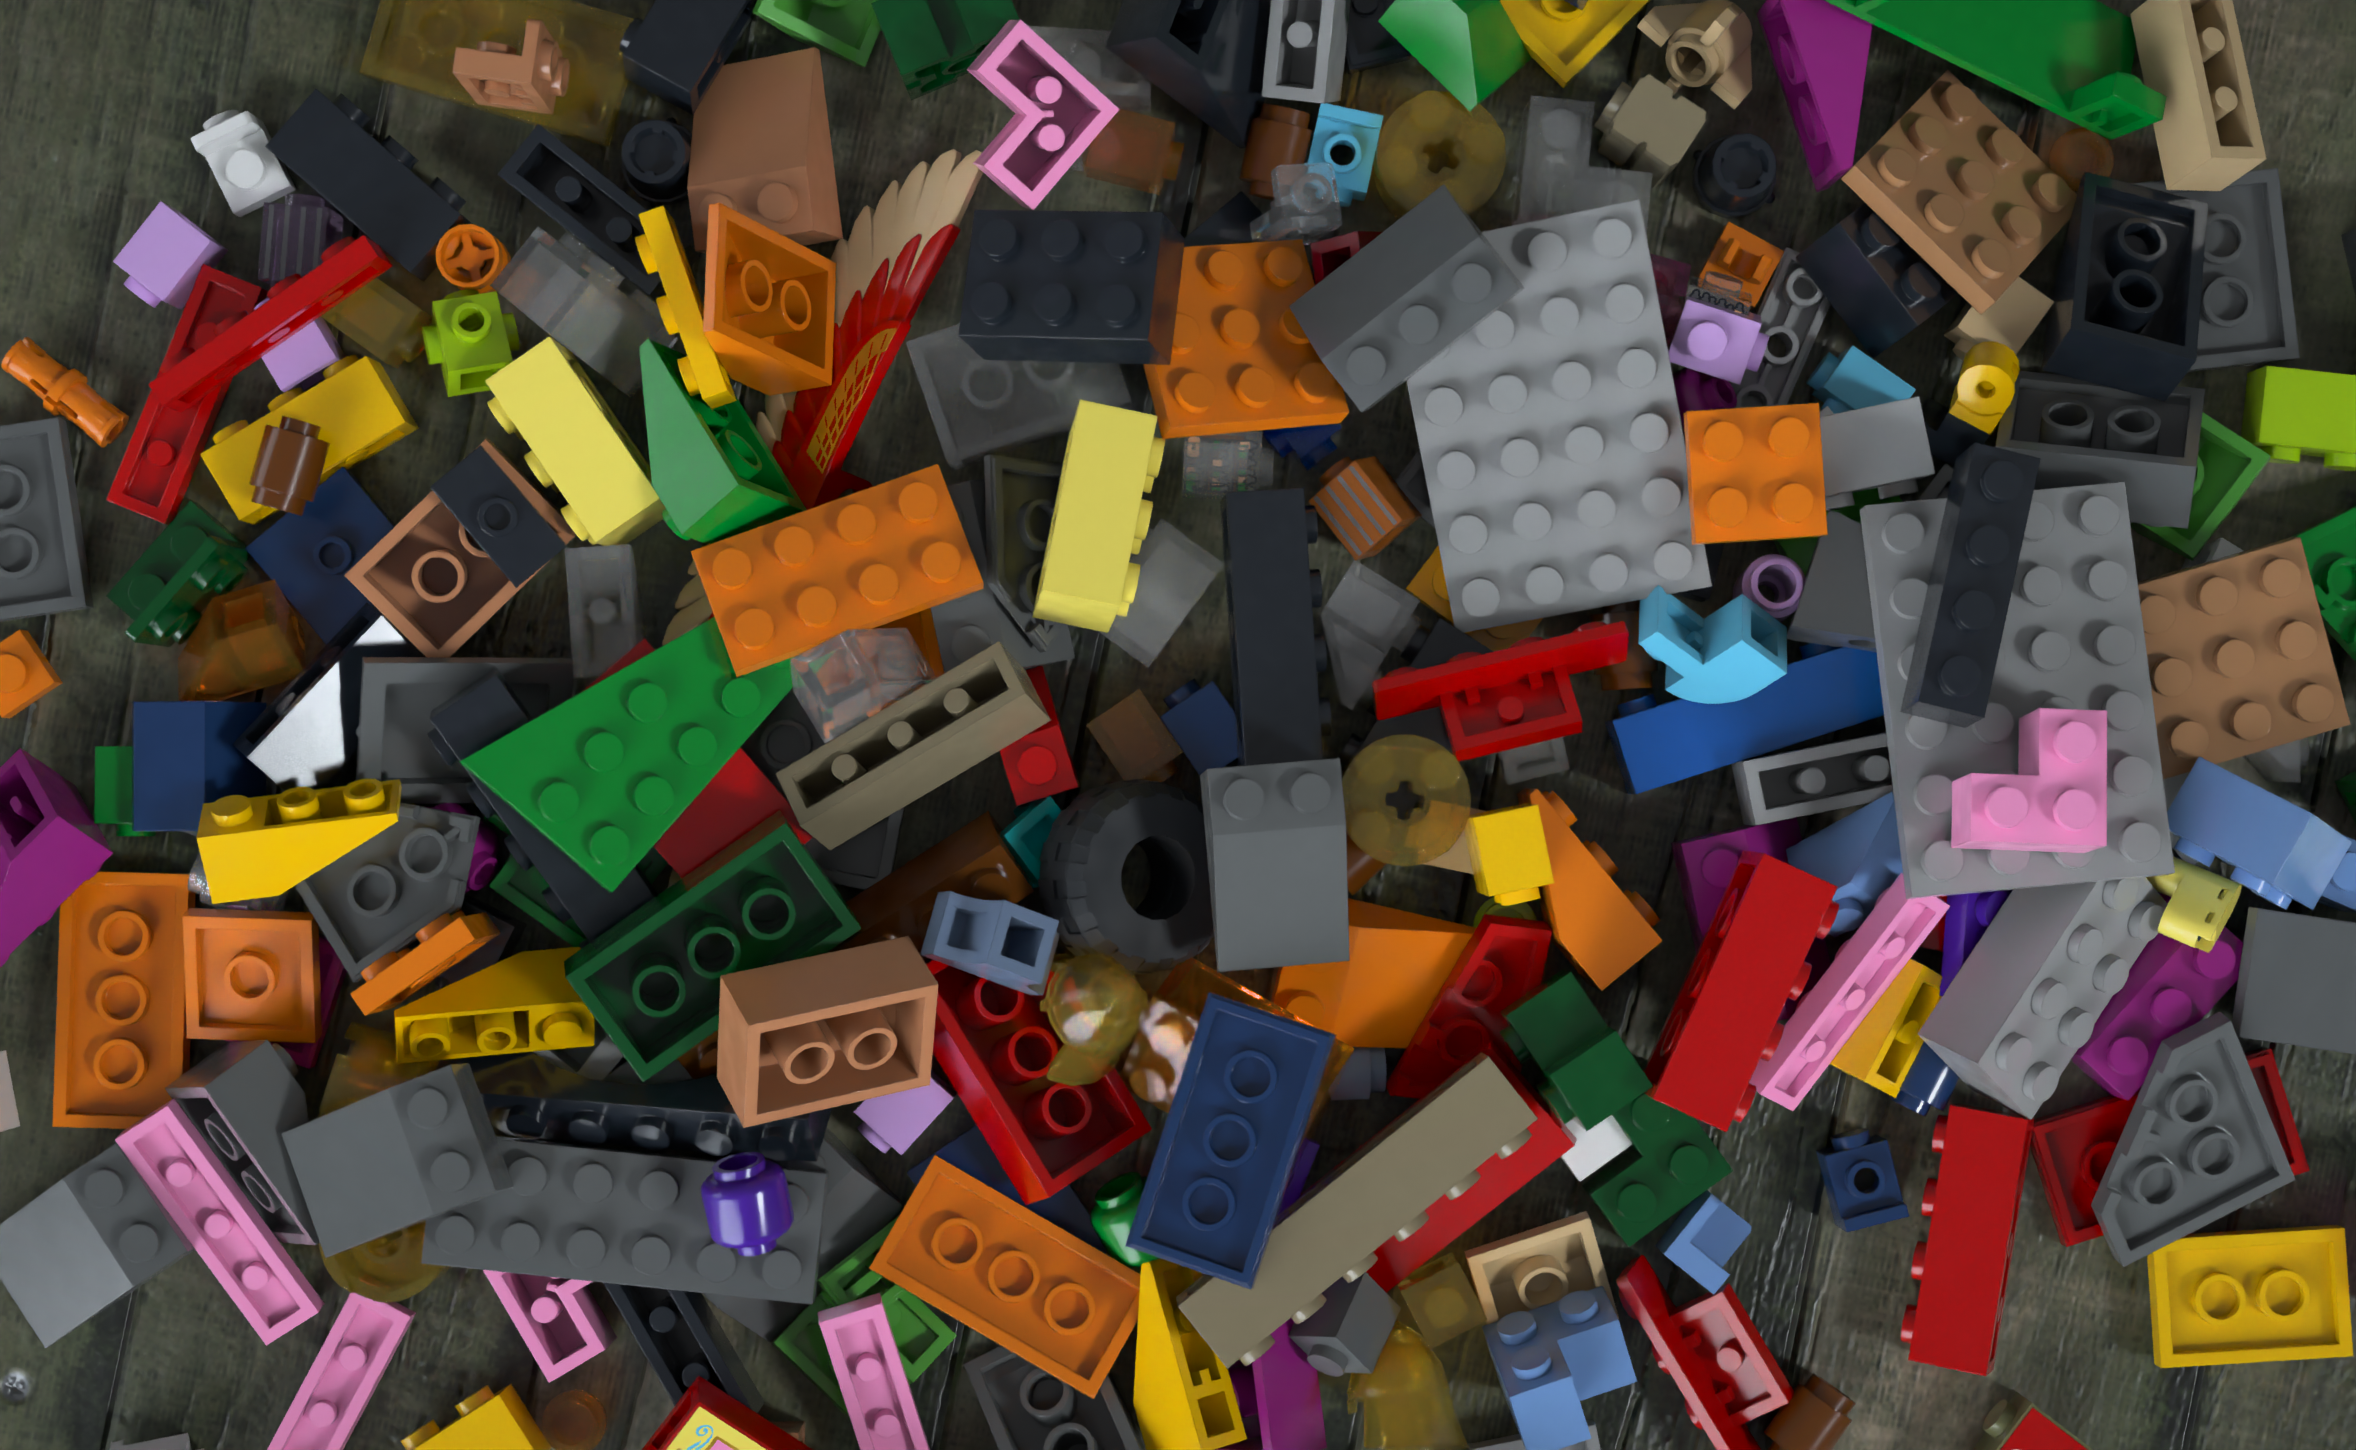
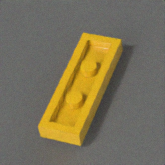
M664 206L638 214L645 234L635 237V242L647 273L652 274L658 271L666 295L656 298V302L668 334L680 333L687 356L677 359L689 395L701 394L702 399L711 409L737 401L727 371L703 333L704 305L674 219Z

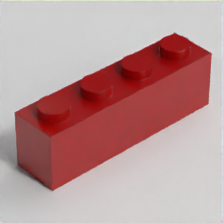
M1960 1103L1950 1105L1948 1116L1938 1115L1933 1133L1932 1152L1942 1154L1938 1179H1927L1922 1201V1215L1931 1217L1928 1242H1917L1911 1269V1278L1921 1280L1917 1305L1907 1304L1901 1329V1342L1911 1344L1908 1360L1981 1376H1987L1994 1370L2035 1117L2030 1120L2019 1114Z

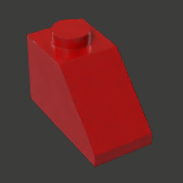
M1043 666L1026 670L1051 721L1000 750L1016 806L1081 787Z

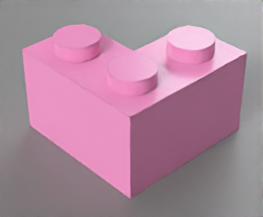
M1021 19L1009 20L967 69L1015 113L973 164L1019 205L1031 210L1038 206L1120 110Z
M2038 708L2020 717L2018 775L1970 773L1952 781L1951 848L2086 853L2107 846V711Z
M483 1270L549 1383L601 1353L617 1339L615 1332L587 1286L593 1281Z

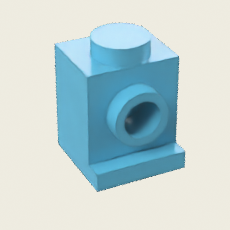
M1321 103L1302 188L1315 190L1313 198L1330 205L1349 207L1351 206L1352 199L1364 201L1383 115ZM1336 145L1349 146L1354 153V160L1348 165H1338L1331 159V149Z
M1853 345L1841 352L1838 358L1828 352L1807 381V384L1815 389L1812 395L1824 403L1821 409L1828 406L1834 414L1909 399L1916 390Z

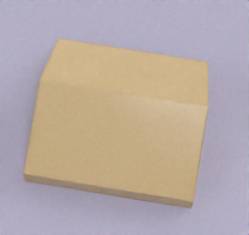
M1587 1211L1464 1251L1472 1282L1487 1325L1499 1321L1512 1312L1529 1311L1559 1301L1571 1292L1588 1291L1600 1286L1604 1287L1619 1319Z

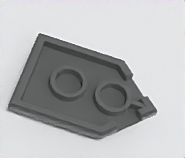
M987 455L984 456L987 584L1040 653L1046 652L1060 635L1059 629L1063 624L1034 618L1032 615L1063 464Z
M400 802L398 822L295 885L353 982L363 979L360 973L379 958L391 951H395L397 954L417 940L415 934L426 925L446 913L453 915L462 908L480 817Z

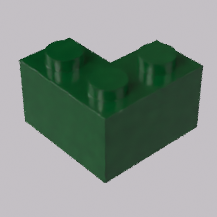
M1562 969L1500 1011L1509 1025L1499 1032L1520 1064H1523L1530 1058L1533 1060L1545 1078L1544 1081L1536 1085V1088L1554 1115L1560 1118L1564 1124L1574 1120L1583 1129L1588 1131L1653 1087L1621 1037L1614 1029L1607 1026L1572 972L1566 969Z
M1648 1060L1639 1065L1642 1070H1644ZM1643 1093L1612 1114L1631 1141L1633 1149L1590 1179L1582 1187L1619 1238L1630 1247L1730 1174L1733 1169L1694 1117L1656 1101Z

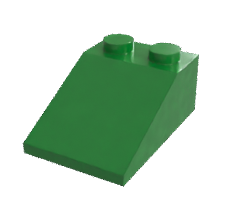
M649 338L639 346L652 487L665 506V509L662 511L664 521L677 536L687 541L692 538L709 545L807 510L737 397V401L711 409L702 399L701 394L690 396L677 362V359L687 355Z

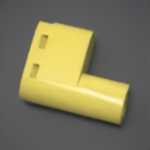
M2173 856L2175 873L2146 877L2157 892L2171 897L2161 917L2158 933L2209 953L2233 912L2241 893L2242 884Z

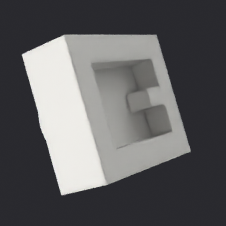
M228 110L219 113L203 124L205 131L191 138L196 151L206 157L233 214L238 217H242L297 190L284 163L265 147L271 140V137L264 122L249 111L239 113L238 110Z

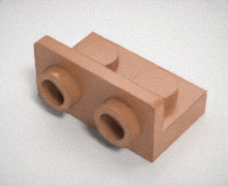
M527 20L522 56L516 55L517 49L512 46L491 41L478 42L476 49L456 47L452 73L478 105L553 115L556 96L564 97L567 92L570 74L569 59L562 57V51L558 46V42L554 40L542 20Z

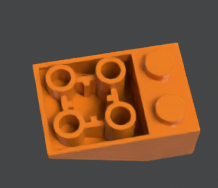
M1524 788L1517 794L1519 804H1538L1554 878L1553 884L1538 886L1543 920L1552 929L1551 941L1587 984L1602 991L1662 942V939L1652 928L1660 922V919L1636 891L1631 893L1628 889L1624 892L1620 890L1611 879L1619 871L1617 866L1595 841L1590 843L1588 840H1585L1582 843L1569 828L1577 821V818L1553 790L1550 793L1545 790L1541 794L1538 789Z

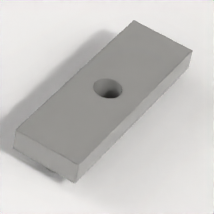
M1788 247L1783 249L1785 252L1772 274L1755 314L1761 316L1762 320L1759 332L1769 335V338H1780L1785 343L1786 353L1784 357L1778 358L1773 356L1766 347L1757 372L1745 369L1740 385L1729 381L1737 397V406L1735 408L1787 405L1831 304L1795 258L1800 253Z

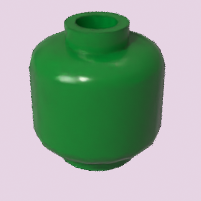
M1138 1172L1124 1173L1104 1184L1095 1194L1096 1204L1092 1208L1090 1216L1091 1226L1107 1254L1129 1268L1141 1267L1143 1263L1161 1259L1125 1246L1148 1176H1141Z

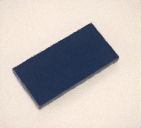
M1209 992L1125 1246L1241 1287L1253 1289L1337 1034Z

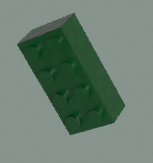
M779 810L564 961L565 978L642 1082H644L719 1029L721 975L825 954L859 931L861 927L852 910Z

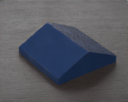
M132 702V831H198L204 803H212L230 795H242L248 798L266 796V774L233 745L239 736L266 709V702Z

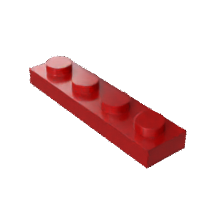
M362 235L357 240L353 236L343 238L322 253L320 258L323 263L302 277L299 273H296L276 283L267 292L270 300L250 314L246 310L239 311L224 319L213 331L216 337L196 351L192 347L186 348L168 358L160 367L163 374L148 385L163 406L182 413L393 265L380 246L366 236Z
M203 264L162 364L181 350L192 347L196 351L216 337L213 331L219 323L239 311L246 310L250 314L260 302L265 300L268 291ZM160 369L156 378L163 374ZM233 377L182 413L163 406L151 389L106 500L169 525L178 513L201 457L200 454L203 452Z

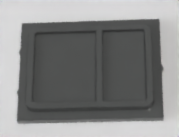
M363 657L359 726L356 729V734L358 735L356 781L360 779H376L381 782L400 779L402 786L400 802L406 804L475 803L466 789V786L473 782L471 776L463 765L459 763V760L452 765H448L427 735L428 732L435 728L430 721L431 711L497 667L533 719L572 698L575 666L573 658Z

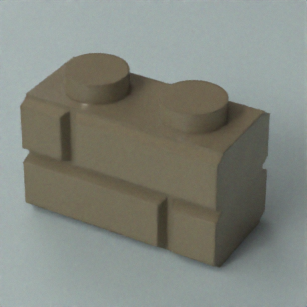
M1648 74L1643 78L1641 77L1634 88L1622 81L1594 127L1604 133L1597 143L1599 145L1598 152L1620 167L1626 164L1630 165L1629 173L1654 188L1657 185H1661L1677 166L1707 119H1705V110L1683 96L1674 99L1671 88Z

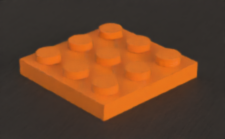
M1302 239L1184 247L1170 365L1143 364L1155 413L1158 416L1157 421L1162 439L1339 424L1348 415L1349 409L1343 388L1321 361L1289 307L1315 286Z

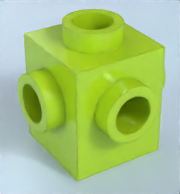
M459 290L448 294L443 300L432 301V325L422 327L429 365L441 364L448 397L491 390L485 380L513 362L511 352L520 349L514 315L512 312L502 314L497 291L480 294L476 290Z

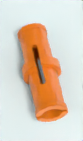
M24 337L23 341L19 340L6 353L1 368L18 381H21L35 392L38 397L44 400L43 408L54 416L63 415L82 429L99 446L104 448L107 444L113 443L125 429L129 421V416L126 413L120 411L112 403H109L87 384V377L78 369H67L48 355L31 338Z

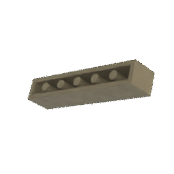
M1480 1052L1277 1215L1253 1289L1250 1290L1204 1274L1176 1297L1177 1306L1227 1369L1239 1359L1244 1366L1251 1364L1272 1347L1275 1340L1270 1334L1291 1318L1295 1324H1299L1319 1310L1327 1301L1322 1292L1339 1278L1343 1277L1347 1283H1350L1370 1269L1378 1260V1257L1373 1252L1393 1235L1400 1242L1421 1228L1429 1219V1215L1425 1212L1426 1208L1444 1194L1449 1200H1453L1472 1187L1481 1177L1476 1170L1477 1167L1495 1153L1501 1159H1504L1523 1146L1532 1136L1527 1127L1538 1118L1489 1056Z

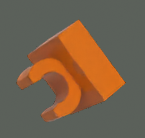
M1728 222L1724 226L1695 281L1736 303H1743L1745 308L1752 310L1759 301L1785 251Z

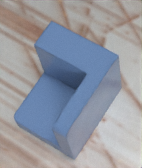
M1706 1190L1686 1206L1655 1246L1714 1295L1730 1275L1722 1267L1750 1234L1751 1226Z

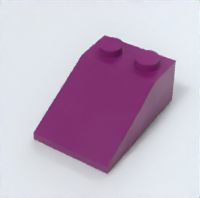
M1766 0L1756 14L1816 192L1829 189L1853 167L1872 24L1824 0Z

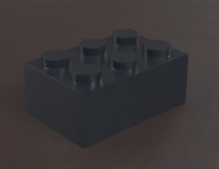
M975 210L958 336L984 360L1170 365L1185 239L1163 212Z

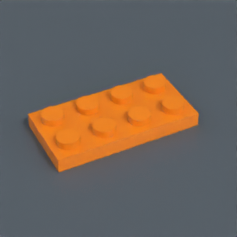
M938 464L691 551L736 677L984 589V582Z
M98 871L92 878L84 881L60 905L52 1127L127 1129L172 1100L165 1087L190 1070L191 1039H187L182 915L189 908H195L196 874Z
M936 1155L931 1160L869 1267L871 1271L1092 1399L1096 1396L1138 1321L1139 1273Z

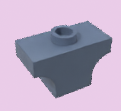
M952 891L938 892L920 955L1030 996L1043 995L1060 933L1056 931L1059 921L1006 900H982Z

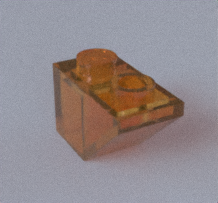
M275 579L212 599L178 658L179 701H223L227 698L294 679L306 667L304 630Z

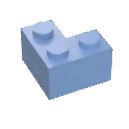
M2200 756L2167 811L2170 832L2179 837L2174 849L2210 867L2215 857L2233 865L2235 869L2230 876L2231 879L2285 910L2292 899L2313 910L2352 844L2349 839L2314 814Z
M1603 1286L1588 1291L1571 1292L1559 1301L1529 1311L1512 1312L1497 1322L1482 1326L1501 1389L1525 1450H1559L1591 1439L1580 1401L1637 1382L1618 1317Z

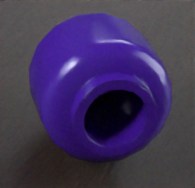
M759 1152L737 1153L720 1159L713 1165V1173L707 1176L701 1185V1196L713 1241L726 1248H737L738 1254L741 1256H756L771 1251L777 1246L776 1239L785 1234L794 1222L792 1202L782 1167L775 1162L765 1160L764 1155Z

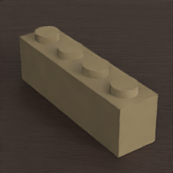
M998 641L777 772L776 775L799 825L827 849L832 850L1051 721L1026 670Z

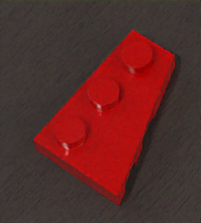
M1484 914L1386 1082V1089L1391 1096L1422 1098L1492 1041L1495 1042L1521 1073L1523 1064L1519 1063L1499 1033L1509 1026L1500 1011L1541 984L1552 936V929L1547 922Z

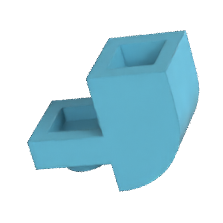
M1659 585L1654 588L1646 599L1640 600L1638 644L1653 659L1666 664L1665 690L1671 694L1697 703H1730L1752 696L1787 674V627L1745 595H1739L1706 618H1702L1673 595H1667Z

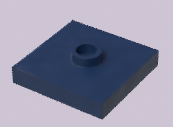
M341 467L317 488L314 502H306L303 516L289 512L286 513L245 549L248 550L249 554L327 645L366 603L377 609L344 575L396 525L351 471Z

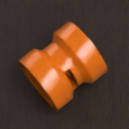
M474 224L457 225L449 229L442 236L436 249V264L442 276L460 290H476L480 294L500 290L508 281L512 269L511 256L506 246L483 227Z

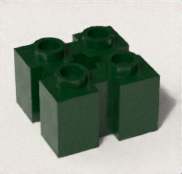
M878 0L871 3L911 100L958 81V77L970 73L967 71L969 66L1009 20H1020L1012 0Z

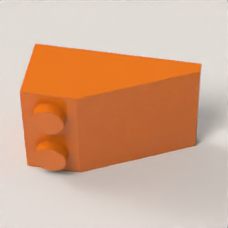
M720 202L709 204L703 333L730 378L768 396L832 385L836 263Z
M1348 898L1350 961L1279 967L1269 1012L1337 1034L1333 1046L1406 1049L1472 937L1476 927Z

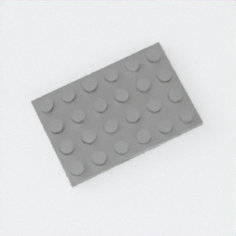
M1640 199L1483 231V235L1525 289L1406 380L1454 627L1464 633L1646 599L1658 585L1663 588L1667 595L1711 587L1712 581L1705 544L1692 545L1685 437Z
M2125 482L2034 490L1985 718L1966 728L1900 712L1947 498L1872 504L1862 507L1860 509L1906 899L2163 876L2175 873ZM2038 708L2107 711V846L2086 853L1951 848L1952 781L1970 773L2018 775L2020 717Z

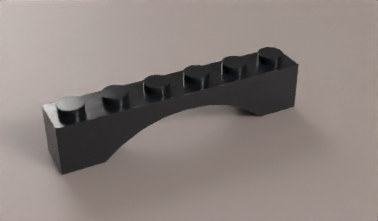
M533 1052L445 1059L439 1061L436 1069L438 1070L452 1064L469 1063L494 1134L517 1136L528 1140L542 1138L578 1141L588 1145L613 1144L637 1146L649 1150L696 1151L715 1156L759 1152L764 1157L777 1161L802 1160L817 1162L832 1108L743 1128L717 1079V1073L698 1079L665 1084H621L590 1079L558 1068Z

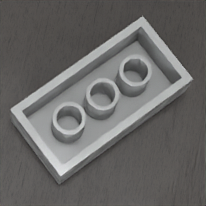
M2146 877L2013 889L1918 1032V1035L1972 1091L2032 1120L2042 1103L2048 1100L2056 1090L2059 1077L2078 1048L2082 1047L2089 1040L2095 1022L2112 996L2118 993L2125 985L2129 970L2148 941L2155 938L2158 934V926L2168 904Z

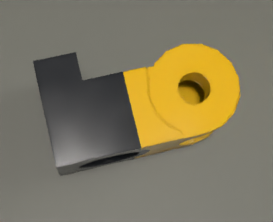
M1995 341L1981 342L1974 345L1966 353L1958 383L1945 403L1942 405L1927 397L1921 408L1931 455L1954 466L1956 458L1975 442L1984 444L2012 401L2015 393V382L2020 370L2019 360L2014 351L2008 346Z

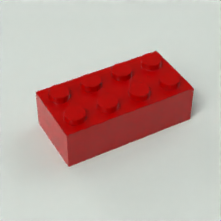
M1743 850L1643 1070L1653 1085L1645 1094L1656 1101L1724 1132L1728 1131L1732 1120L1739 1123L1742 1122L1755 1097L1756 1086L1749 1082L1760 1059L1768 1062L1781 1040L1784 1025L1778 1023L1777 1020L1787 998L1794 1001L1797 1000L1809 978L1812 965L1804 960L1814 938L1817 937L1823 940L1835 921L1839 910V903L1833 901L1832 898L1838 886L1765 853Z
M933 959L926 963L938 982L933 1054L1025 1205L1051 1197L1152 1130L1053 965H1051L1044 994L1030 996Z

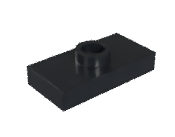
M482 445L430 487L516 588L567 546Z

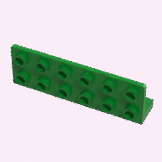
M1824 0L2108 140H2113L2163 120L2167 96L2143 85L2138 77L2131 74L2136 49L2131 18L2097 0Z

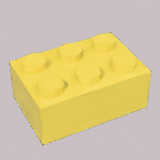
M549 336L485 380L495 395L493 399L487 402L491 412L508 434L514 432L521 441L526 440L532 450L524 455L525 461L545 488L551 486L557 493L561 492L569 504L561 508L560 511L581 541L588 539L593 546L598 543L617 551L663 519L662 511L665 509V506L652 487L650 465L570 350Z
M1080 399L1068 436L1032 617L1108 633L1116 615L1127 616L1129 605L1134 601L1141 568L1140 564L1129 562L1130 555L1139 554L1142 540L1146 539L1153 502L1143 500L1142 494L1143 492L1151 493L1154 477L1157 478L1165 446V439L1154 437L1158 416Z

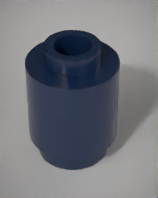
M1923 1042L1900 1087L1897 1097H1891L1890 1100L1926 1117L1931 1106L1944 1111L1959 1077Z

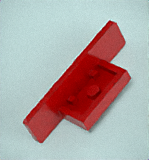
M1624 621L1611 624L1591 622L1576 628L1572 633L1549 639L1528 637L1515 642L1509 648L1486 654L1465 652L1452 657L1444 664L1419 670L1414 667L1395 669L1383 678L1372 682L1373 708L1377 720H1384L1440 706L1456 762L1581 733L1583 720L1568 675L1626 661L1629 641L1628 629Z
M1641 1255L1631 1260L1616 1279L1621 1303L1630 1317L1639 1320L1652 1342V1352L1658 1366L1664 1373L1672 1375L1684 1395L1685 1407L1691 1421L1700 1430H1705L1716 1450H1761L1745 1423L1788 1404L1794 1395V1390L1731 1285L1727 1283L1721 1286L1714 1295L1708 1292L1679 1307H1675L1646 1257Z

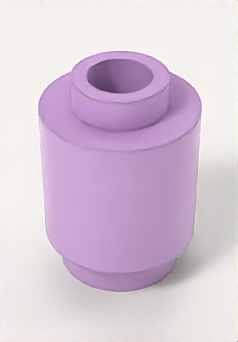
M1769 554L1753 561L1740 574L1734 584L1732 596L1735 599L1741 594L1745 595L1779 622H1783L1797 610L1806 578L1802 569L1792 559L1783 555ZM1759 585H1765L1772 589L1775 595L1774 602L1768 601L1761 595L1758 589Z

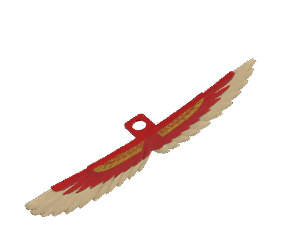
M955 149L942 153L932 166L925 161L920 162L909 173L903 186L897 180L891 182L880 198L876 210L868 205L863 207L854 222L849 240L839 239L831 257V260L836 263L832 385L772 396L765 395L766 414L758 412L756 419L757 431L807 510L837 500L840 494L847 489H852L856 493L872 487L869 481L841 470L878 388L912 326L910 325L912 318L961 231L959 224L983 174L973 164L982 153L978 150L965 156L961 162V153ZM694 560L689 566L688 574L695 577L684 586L677 598L675 609L680 611L675 614L667 627L662 642L663 646L714 617Z

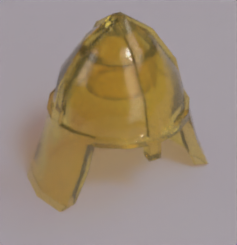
M1054 955L1050 971L1055 972L1048 985L1046 999L1040 1001V1011H1047L1052 1027L1065 1044L1051 1062L1047 1077L1048 1080L1069 1086L1095 1083L1114 1070L1126 1047L1132 1043L1140 1029L1145 1011L1149 1007V998L1134 973L1111 955Z
M1396 1320L1373 1373H1351L1347 1391L1348 1414L1357 1413V1402L1364 1403L1365 1448H1381V1450L1468 1449L1469 1445L1455 1413L1449 1383L1442 1362L1422 1335Z

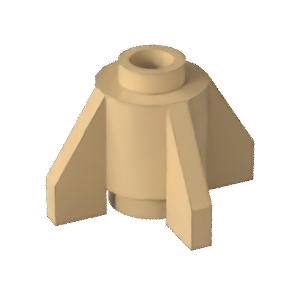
M1707 0L1702 3L1654 6L1637 25V28L1660 47L1668 41L1665 60L1672 76L1665 85L1673 90V96L1683 85L1699 87L1714 83L1710 89L1735 110L1752 90L1751 40L1753 32L1750 20L1745 12L1735 3L1728 0Z

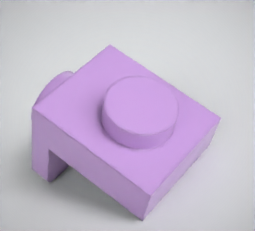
M1687 296L1668 350L1670 362L1740 385L1745 369L1754 372L1758 371L1767 347L1769 335L1759 332L1762 324L1760 315L1751 312L1745 315Z

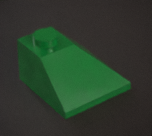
M1395 0L1378 20L1469 111L1477 107L1532 59L1500 0Z

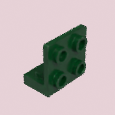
M190 500L106 595L134 620L125 631V634L135 643L171 647L175 642L179 645L185 643L203 625L206 617L201 612L217 594L221 597L229 594L247 574L248 569L243 565L251 556L248 550L245 549L247 546L199 503Z

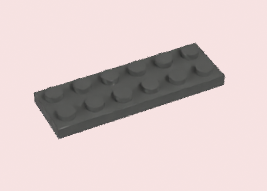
M496 1136L514 1187L426 1220L422 1264L812 1305L815 1302L829 1171L781 1166L788 1184L794 1212V1222L785 1234L776 1239L777 1246L774 1249L756 1256H741L738 1254L737 1248L723 1247L715 1243L711 1237L701 1196V1185L707 1176L713 1173L712 1167L719 1160Z

